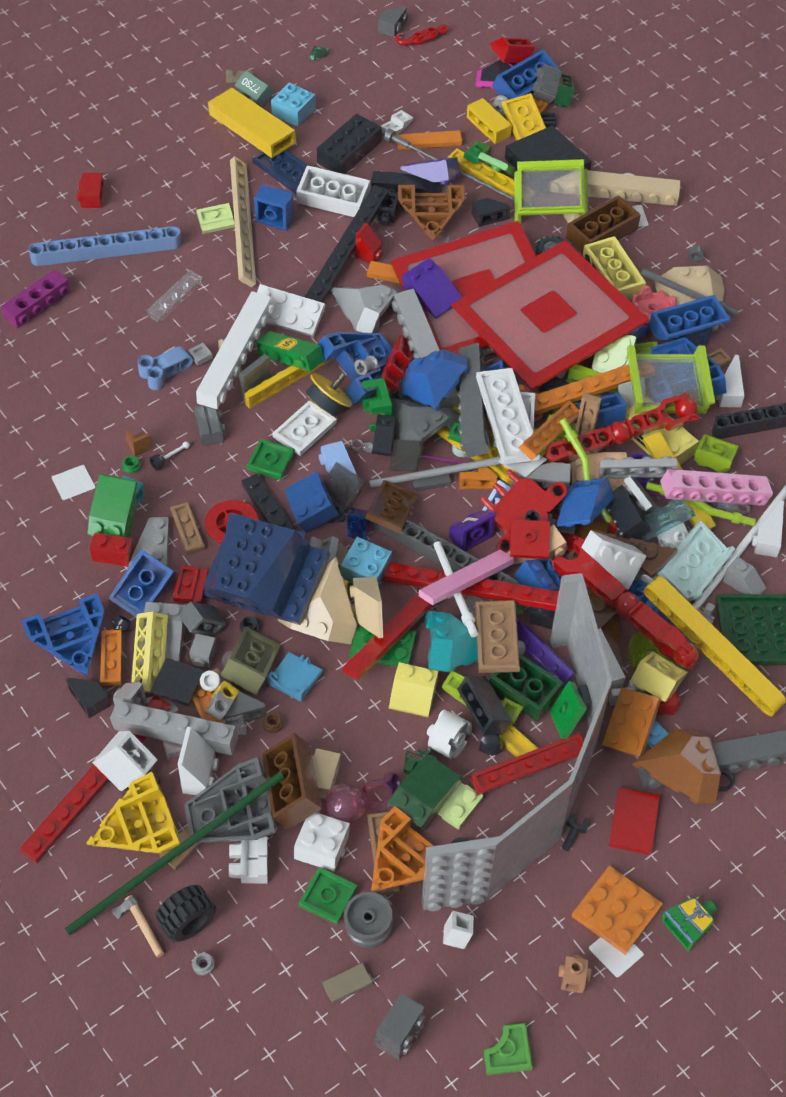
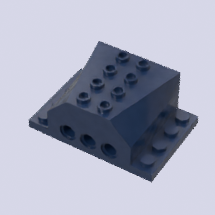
M229 513L225 537L206 577L203 597L301 625L331 553L324 549L312 547L296 530Z

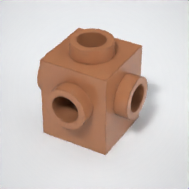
M578 955L566 956L564 964L560 963L558 977H562L561 990L583 993L585 984L590 982L591 968H587L588 960Z

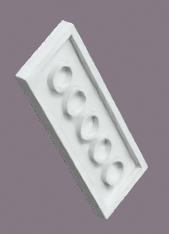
M513 369L477 372L476 379L502 464L531 461L518 448L533 434ZM540 454L537 457H535L532 461L539 460Z

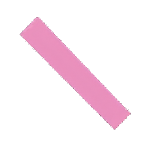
M498 550L420 589L419 596L434 605L512 565L514 558L502 550Z

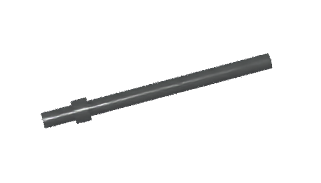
M644 268L641 272V275L693 299L698 300L706 297ZM720 301L726 313L736 318L738 311Z

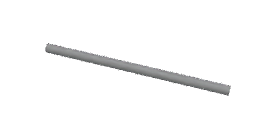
M501 457L370 480V487L381 486L383 480L395 484L501 464L498 462Z

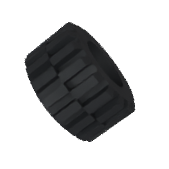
M190 885L178 890L167 898L157 910L155 919L171 942H181L202 931L214 918L217 908L201 885Z

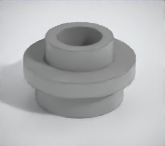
M200 953L192 961L193 970L198 975L211 973L215 966L213 957L208 953ZM202 962H206L208 964L204 968L199 966Z

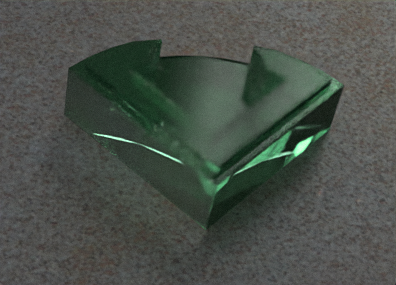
M314 46L310 53V60H318V58L323 56L326 57L329 54V49Z

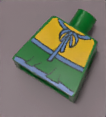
M690 898L666 910L661 921L684 948L690 952L712 928L714 919L711 914L717 911V908L711 900L701 905L696 898Z

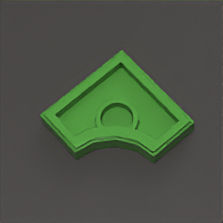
M526 1023L503 1025L500 1041L492 1048L485 1049L483 1052L486 1074L531 1071L533 1066Z

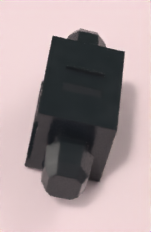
M394 188L389 189V196L378 212V220L384 226H387L389 222L394 223L399 201L398 193Z

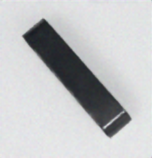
M786 403L719 415L714 420L711 433L715 438L724 439L786 427Z

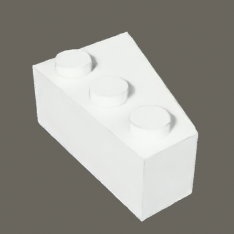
M590 530L582 546L598 564L615 577L627 590L630 588L646 558V555L635 546Z

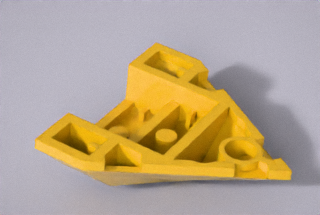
M153 772L139 777L128 786L129 790L122 799L119 798L99 825L100 829L86 843L93 846L162 853L180 845L178 830Z

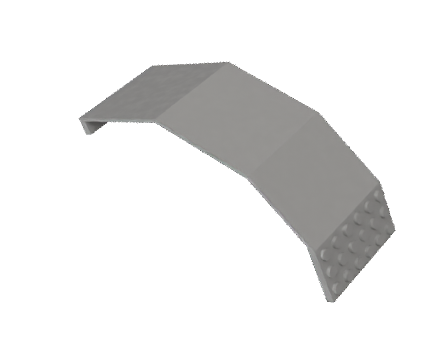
M582 573L564 575L561 578L550 638L552 648L568 647L573 669L576 672L575 677L578 687L579 685L586 684L592 701L585 712L589 730L570 779L501 836L426 847L422 892L423 910L438 911L442 907L458 908L463 904L472 903L477 905L487 901L555 845L562 836L598 741L612 684L611 673Z

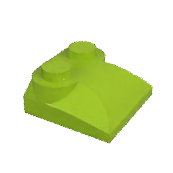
M704 434L696 449L694 460L699 466H707L716 472L724 473L729 471L739 446Z

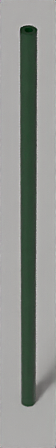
M280 771L180 843V845L176 846L65 927L69 935L74 933L284 779L283 774Z

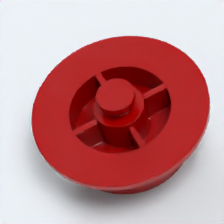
M226 500L214 505L205 517L207 533L212 539L222 544L229 513L258 520V515L252 506L239 500Z

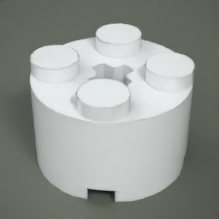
M442 710L435 725L431 724L427 730V735L430 736L428 747L450 759L458 757L467 744V741L464 739L466 734H471L472 724L449 711Z

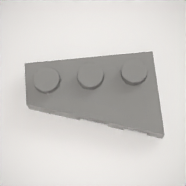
M152 517L148 519L128 564V568L141 549L168 566V517Z

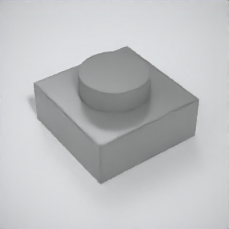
M204 343L188 350V354L197 366L213 359L211 351Z

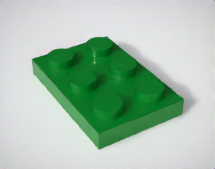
M358 623L350 651V658L375 636ZM409 630L376 663L398 667L399 662L410 664L416 631Z

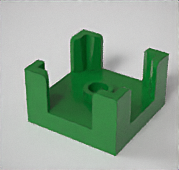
M384 378L362 381L364 389L377 387V397L362 400L364 411H370V414L380 413L381 415L392 416V404ZM376 423L368 425L370 432H375Z

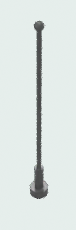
M390 128L386 131L384 135L385 141L389 143L394 141L433 160H438V158L397 136L396 131ZM459 169L460 174H462V175H464V176H466V177H468V178H470V179H472V180H474V181H476V182H478V183L484 185L485 187H487V188H489V189H491V190H493V191H495V192H497V193H499V194H501V195H503V196H505V197H507V198L513 200V202L515 203V197H512V196L508 195L507 193H505V192H503V191H501V190H499V189H497V188H495V187H493V186H491V185H489V184H487V183H485V182H483V181H481V180H479V179H477V178H475V177H473V176H471V175H469V174H467V173H465V172H463L462 170Z

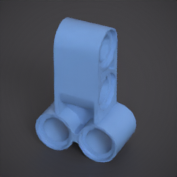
M182 346L173 348L154 358L149 355H143L138 359L139 375L141 378L148 380L150 389L160 390L164 386L165 379L189 368L193 363V359Z

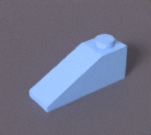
M339 441L321 446V454H319L321 465H324L328 473L356 495L360 494V481L343 442Z

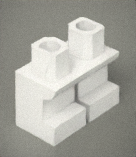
M267 837L229 844V857L241 858V863H229V877L241 878V883L267 884Z

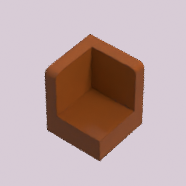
M129 430L125 431L127 445L135 456L152 449L148 433L144 434L142 432L132 436Z

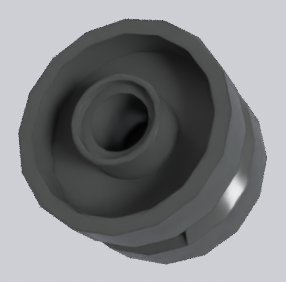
M362 892L348 901L344 910V923L349 939L355 945L362 948H376L383 945L390 938L393 931L392 909L389 902L382 895L375 892Z

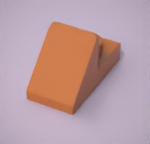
M487 467L477 468L476 472L468 471L460 472L459 489H494L493 485L497 483V474Z

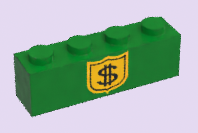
M269 331L256 341L260 357L266 354L270 357V360L311 372L324 361L321 346L272 331Z

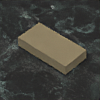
M363 963L322 982V985L331 1003L334 1004L371 986L372 980Z

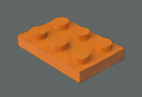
M621 687L602 746L637 757L643 756L661 699Z

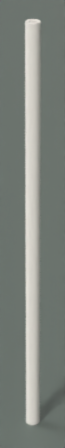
M786 485L732 553L733 557L722 566L723 570L714 576L712 584L704 589L702 597L693 603L692 606L697 611L723 579L730 564L737 556L740 557L752 541L753 535H757L761 524L780 500H784L786 497Z

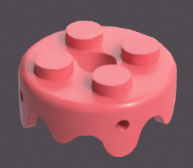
M645 286L639 294H634L632 304L649 319V322L646 323L649 325L652 312L675 306L676 299L674 295L668 297L664 290L653 293L650 286Z

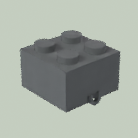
M401 993L376 1031V1037L373 1038V1041L376 1042V1047L397 1060H400L402 1055L407 1056L413 1046L411 1042L414 1036L419 1037L425 1027L423 1024L426 1018L424 1016L425 1007Z

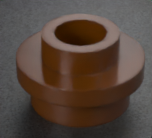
M276 713L267 714L262 722L263 728L269 733L280 731L283 727L281 716Z

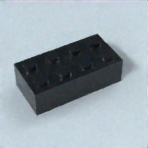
M356 113L317 147V163L333 172L346 174L382 142V127Z

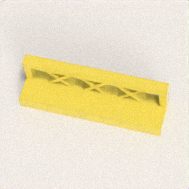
M157 612L137 614L132 683L139 682L142 678L144 692L151 694L153 684L165 661L168 615ZM147 618V625L143 628L144 619ZM145 638V645L142 648V641ZM144 659V665L140 667V662Z

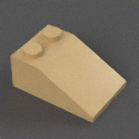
M377 577L353 578V586H350V598L354 597V604H351V610L353 615H355L356 622L377 637L383 638L382 600Z

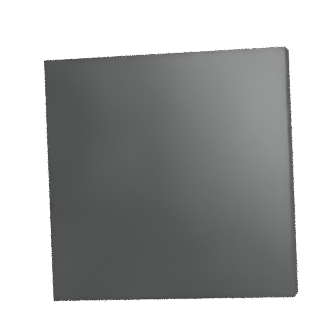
M266 354L239 373L241 397L244 400V393L258 386L264 380L271 378L270 357Z

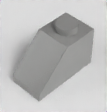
M738 556L727 568L723 582L742 594H763L766 590V586L755 568Z
M140 682L125 683L121 689L115 692L113 697L114 704L118 700L146 706L147 701L143 684Z

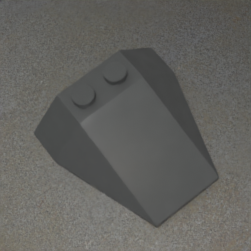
M258 757L238 764L184 804L190 836L266 781L265 771ZM268 791L197 843L257 840L276 833L279 823L272 819Z

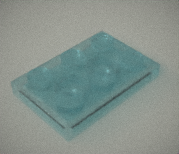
M675 499L663 507L653 509L651 513L644 516L651 531L642 536L641 539L645 542L695 517L693 509L684 500Z

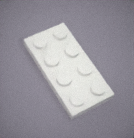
M260 284L257 293L270 296L271 304L273 305V312L271 315H268L266 323L314 337L325 309V303Z

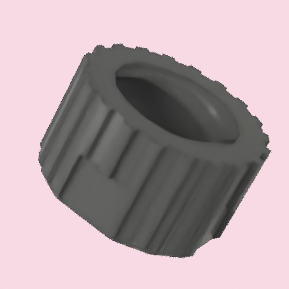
M693 246L689 249L690 261L699 262L703 260L704 250L700 246Z

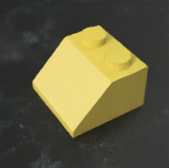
M651 652L640 661L630 681L638 689L646 690L652 696L666 702L672 697L688 672L657 653Z
M399 662L394 678L389 709L429 717L438 681V671Z

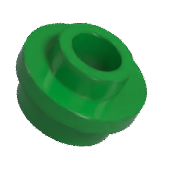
M127 456L122 462V469L126 473H135L141 467L140 461L135 456Z

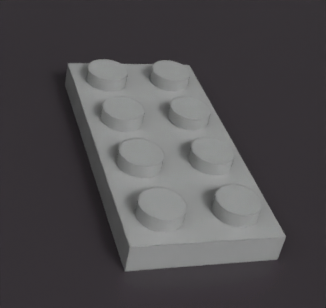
M664 456L661 459H653V457H643L642 459L625 457L623 460L605 458L600 460L599 478L623 479L629 476L633 478H662L668 469H677V458H672L671 456Z

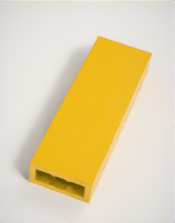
M234 88L227 90L208 102L209 113L213 118L271 158L296 144L294 129Z

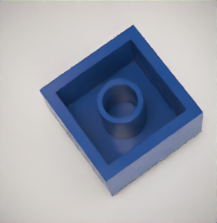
M261 185L254 197L256 222L287 231L294 218L293 193Z

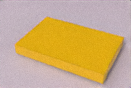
M531 93L502 101V108L512 125L516 141L546 128Z

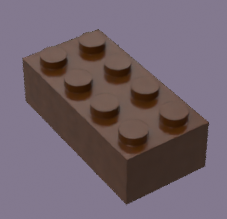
M618 195L569 222L566 238L583 253L584 245L614 236L619 240L637 230L641 214Z
M293 733L262 753L266 781L279 771L284 776L283 780L268 790L272 819L285 828L290 829L322 809L309 743Z

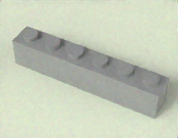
M118 700L110 717L114 730L130 731L132 734L182 745L186 729L191 727L215 752L233 755L238 740L236 726Z

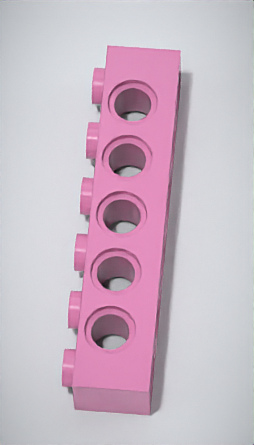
M668 469L660 480L666 499L761 506L765 505L773 495L767 476Z

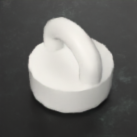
M214 671L204 672L200 678L201 687L208 692L215 691L220 685L219 675Z

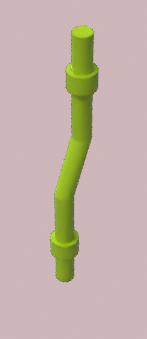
M564 418L559 422L566 433L565 437L568 442L571 441L581 459L583 480H591L589 458L577 438L576 431L572 430L567 419ZM604 508L601 511V515L608 524L612 522V517L607 509Z
M647 482L646 489L659 492L660 495L665 496L662 485ZM689 500L709 515L728 519L736 524L755 525L756 519L743 516L742 513L735 511L731 513L712 508L704 501Z

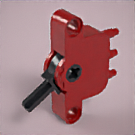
M509 469L506 474L516 484L507 491L504 487L495 483L493 487L502 496L495 505L485 496H482L480 499L487 509L494 512V524L505 533L497 542L496 551L502 550L505 553L510 551V549L507 551L503 550L500 543L507 542L510 545L512 519L530 520L528 517L533 515L534 521H550V527L555 525L559 532L570 535L575 533L576 525L572 527L557 526L558 520L553 519L552 514H549L567 493V488L562 482H555L544 491L533 480L528 478L521 479L515 472ZM553 488H559L562 491V495H554Z

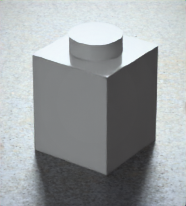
M195 635L189 653L191 664L200 668H210L217 648L215 637Z

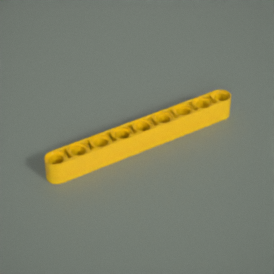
M657 576L644 588L645 596L766 715L773 716L786 703L785 696L665 578Z

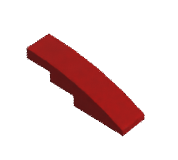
M402 334L398 337L391 350L381 377L384 378L386 387L392 392L398 389L399 381L405 375L406 366L412 361L413 351L409 349V340Z

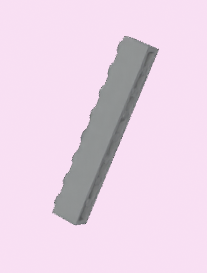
M414 288L395 293L392 307L394 312L398 313L397 319L399 324L403 325L404 337L409 339L408 346L410 351L414 352L413 358H422L431 352L440 351ZM456 388L452 390L446 399L439 403L440 406L450 408L458 406L459 401Z

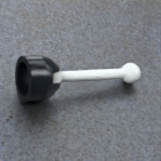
M184 442L182 446L165 456L156 454L150 457L151 466L158 471L163 468L167 458L184 448L188 449L190 443Z

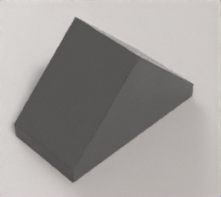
M239 691L229 710L224 715L225 722L228 725H236L266 716L265 704Z

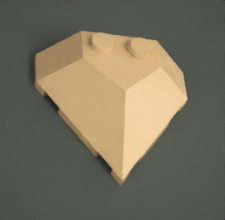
M337 557L326 565L301 625L280 619L278 621L290 629L323 640L352 644L357 622L351 610V603L343 577L340 574Z

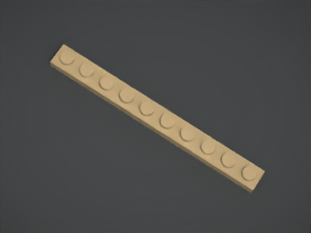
M234 156L230 160L238 276L242 283L253 287L256 284L247 164Z

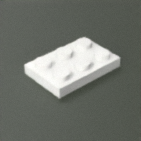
M308 401L273 432V438L287 447L294 448L295 453L301 456L337 424V420L311 401Z

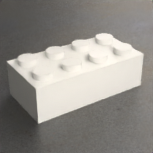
M307 165L296 193L298 204L354 217L369 194L371 187L370 180Z

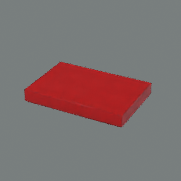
M618 787L608 847L651 855L660 795Z

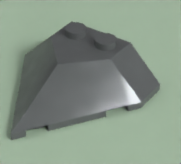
M390 398L392 416L395 417L394 431L397 450L409 462L424 452L422 444L444 426L451 430L455 422L460 423V414L453 408L440 406L436 411L430 405L425 406L418 402Z

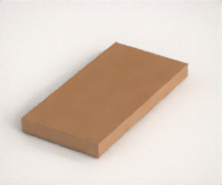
M515 600L475 602L479 673L520 672Z

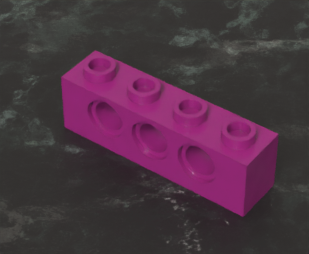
M52 270L3 304L1 308L4 318L18 329L71 292L68 279L57 270Z

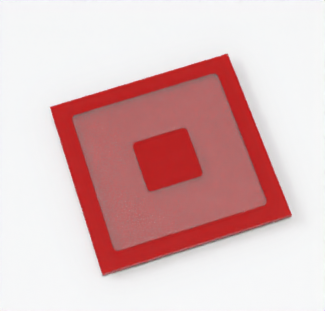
M515 221L390 261L403 291L405 290L403 288L402 275L427 258H430L442 269L463 298L536 257L519 221ZM421 306L439 350H446L459 355L458 348L479 343L481 349L490 347L453 308L435 319Z
M566 240L451 304V307L513 369L517 376L531 390L649 322V319Z

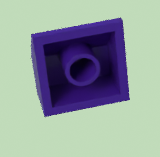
M480 510L470 514L460 522L453 523L449 529L450 540L456 547L466 552L493 537L494 512Z

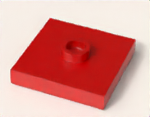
M512 519L510 557L549 559L550 521Z

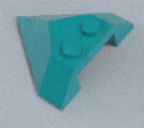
M429 611L425 614L426 628L430 629L431 646L428 653L429 670L450 672L459 665L463 664L466 666L478 662L477 636L471 637L467 626L450 613Z

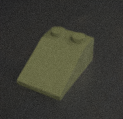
M245 627L220 676L247 691L257 694L281 645Z

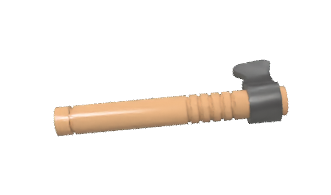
M133 895L128 896L120 906L112 909L113 915L120 919L123 912L131 911L156 957H161L164 951L141 912L136 897Z

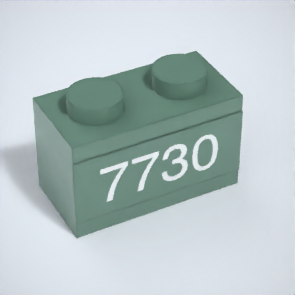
M247 71L243 73L234 85L239 93L260 107H263L273 95V91L267 84Z

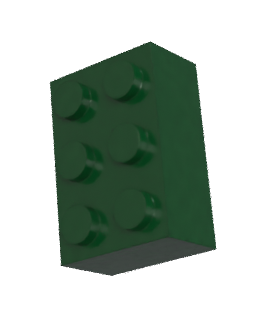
M519 654L520 672H495L490 676L489 683L499 697L502 699L507 698L523 706L521 712L538 722L558 699L562 692L563 682Z

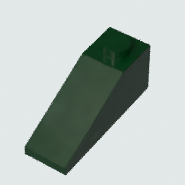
M561 74L554 103L559 107L565 108V106H570L575 85L573 76Z

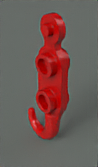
M440 25L438 28L429 27L415 32L410 38L405 40L399 39L402 33H398L395 36V41L403 46L410 44L421 45L424 42L434 40L439 34L448 33L449 27L447 25Z

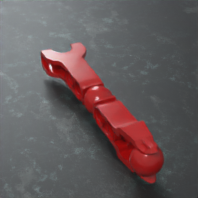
M685 392L680 396L662 400L657 408L636 415L631 420L626 419L625 422L616 421L606 428L594 430L577 438L581 445L582 442L589 444L590 447L588 448L582 445L586 454L589 455L607 448L608 445L613 446L614 443L624 444L629 439H632V437H639L663 428L668 431L686 425V423L697 421L701 416L697 415V402L689 397L690 393ZM675 405V414L679 419L672 420L668 417V413L665 412L666 408ZM649 418H654L657 423H652ZM632 424L639 425L640 429H635ZM599 436H604L607 441H601ZM567 439L548 445L545 454L542 456L550 462L566 464L580 458L571 441L568 442Z
M577 538L573 542L574 551L578 555L576 559L567 560L562 556H557L552 560V566L560 576L582 573L585 585L612 608L615 607L619 615L627 617V621L651 641L660 653L683 668H694L699 657L695 645L689 643L675 626H671L642 601L639 602L635 594L627 592V588L582 548L585 542L584 539Z

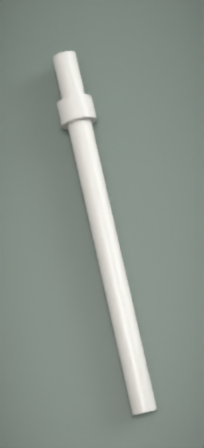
M437 541L434 543V548L445 575L448 576L453 571L441 542ZM460 591L454 594V597L462 614V622L467 626L470 636L476 637L478 632L474 624L475 619L473 614L469 612Z

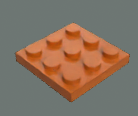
M608 866L573 911L572 917L626 955L661 909L663 903L614 868Z

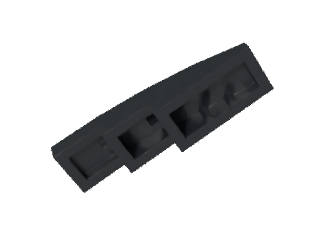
M373 171L372 187L374 185L388 187V190L394 188L398 192V185H415V193H439L440 182H432L419 176Z

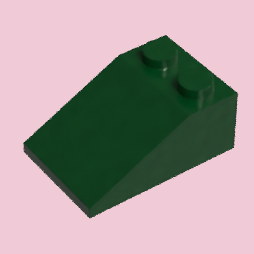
M426 754L399 785L387 804L391 807L396 806L410 817L411 821L427 830L462 777L429 754Z

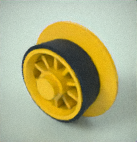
M340 372L333 383L319 374H311L310 377L314 383L306 390V394L317 407L329 414L338 415L342 406H352L350 398L339 388L340 384L347 377L344 372Z

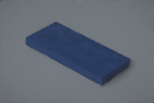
M287 150L273 158L264 152L252 158L255 165L297 195L296 191L307 167L305 163Z

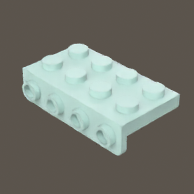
M700 521L677 547L678 553L657 574L665 578L688 602L692 600L697 601L702 597L704 588L712 584V578L723 570L722 565L733 557L732 552L735 548L733 546L727 548Z

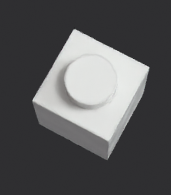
M452 911L444 925L443 944L464 949L473 935L474 916Z

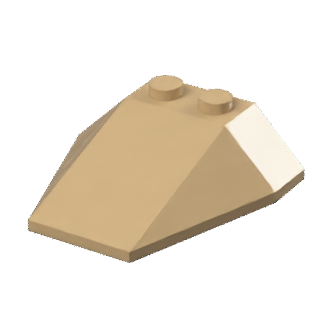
M709 266L673 267L661 275L706 297L715 295L719 302L723 301L725 289L722 277ZM654 281L656 293L664 290L668 297L675 296V306L696 300ZM718 325L696 332L717 331Z

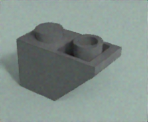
M403 6L384 11L378 19L377 32L395 37L397 32H400L402 25L407 22V7Z

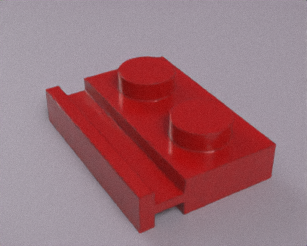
M180 565L173 602L190 603L192 601L202 604L205 580L209 573L208 568L204 570L200 569V567Z

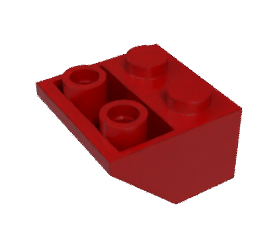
M502 37L490 43L494 53L499 56L502 62L507 64L522 62L532 56L535 49L531 41L525 38Z

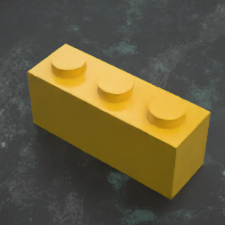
M482 98L468 105L467 118L495 145L511 137V123L486 100Z

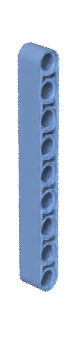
M171 226L34 243L29 246L28 250L32 264L44 266L178 249L182 245L180 229Z

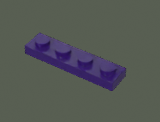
M518 620L516 622L518 640L525 644L524 653L536 665L562 681V688H565L576 672L527 625Z

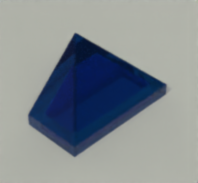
M713 327L682 335L679 339L685 337L696 347H707Z

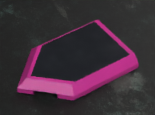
M499 59L478 70L475 87L482 88V86L494 89L492 85L497 75L513 67V65L504 63Z

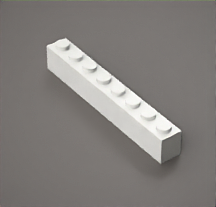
M253 291L250 293L196 391L198 404L218 409L220 404L224 403L227 391L231 390L234 378L238 377L241 365L245 364L248 352L252 351L255 339L259 338L261 328L265 327L268 315H271L273 312L270 296Z

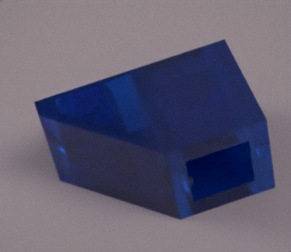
M351 508L348 511L347 537H352L353 539L359 537L366 540L371 523L370 520L365 519L368 510Z

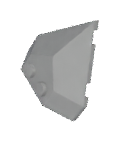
M389 285L332 287L330 290L344 315L352 323L354 331L363 333H375L379 329V318L394 301V294L403 292Z

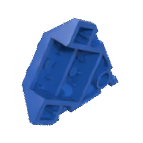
M446 350L431 352L425 357L414 359L409 363L401 381L402 395H408L412 400L425 406L430 405L437 411L440 407L439 403L446 399L459 383V376L468 371L467 357Z
M98 593L79 599L78 607L42 619L41 614H37L21 620L27 638L83 675H88L104 615V608Z

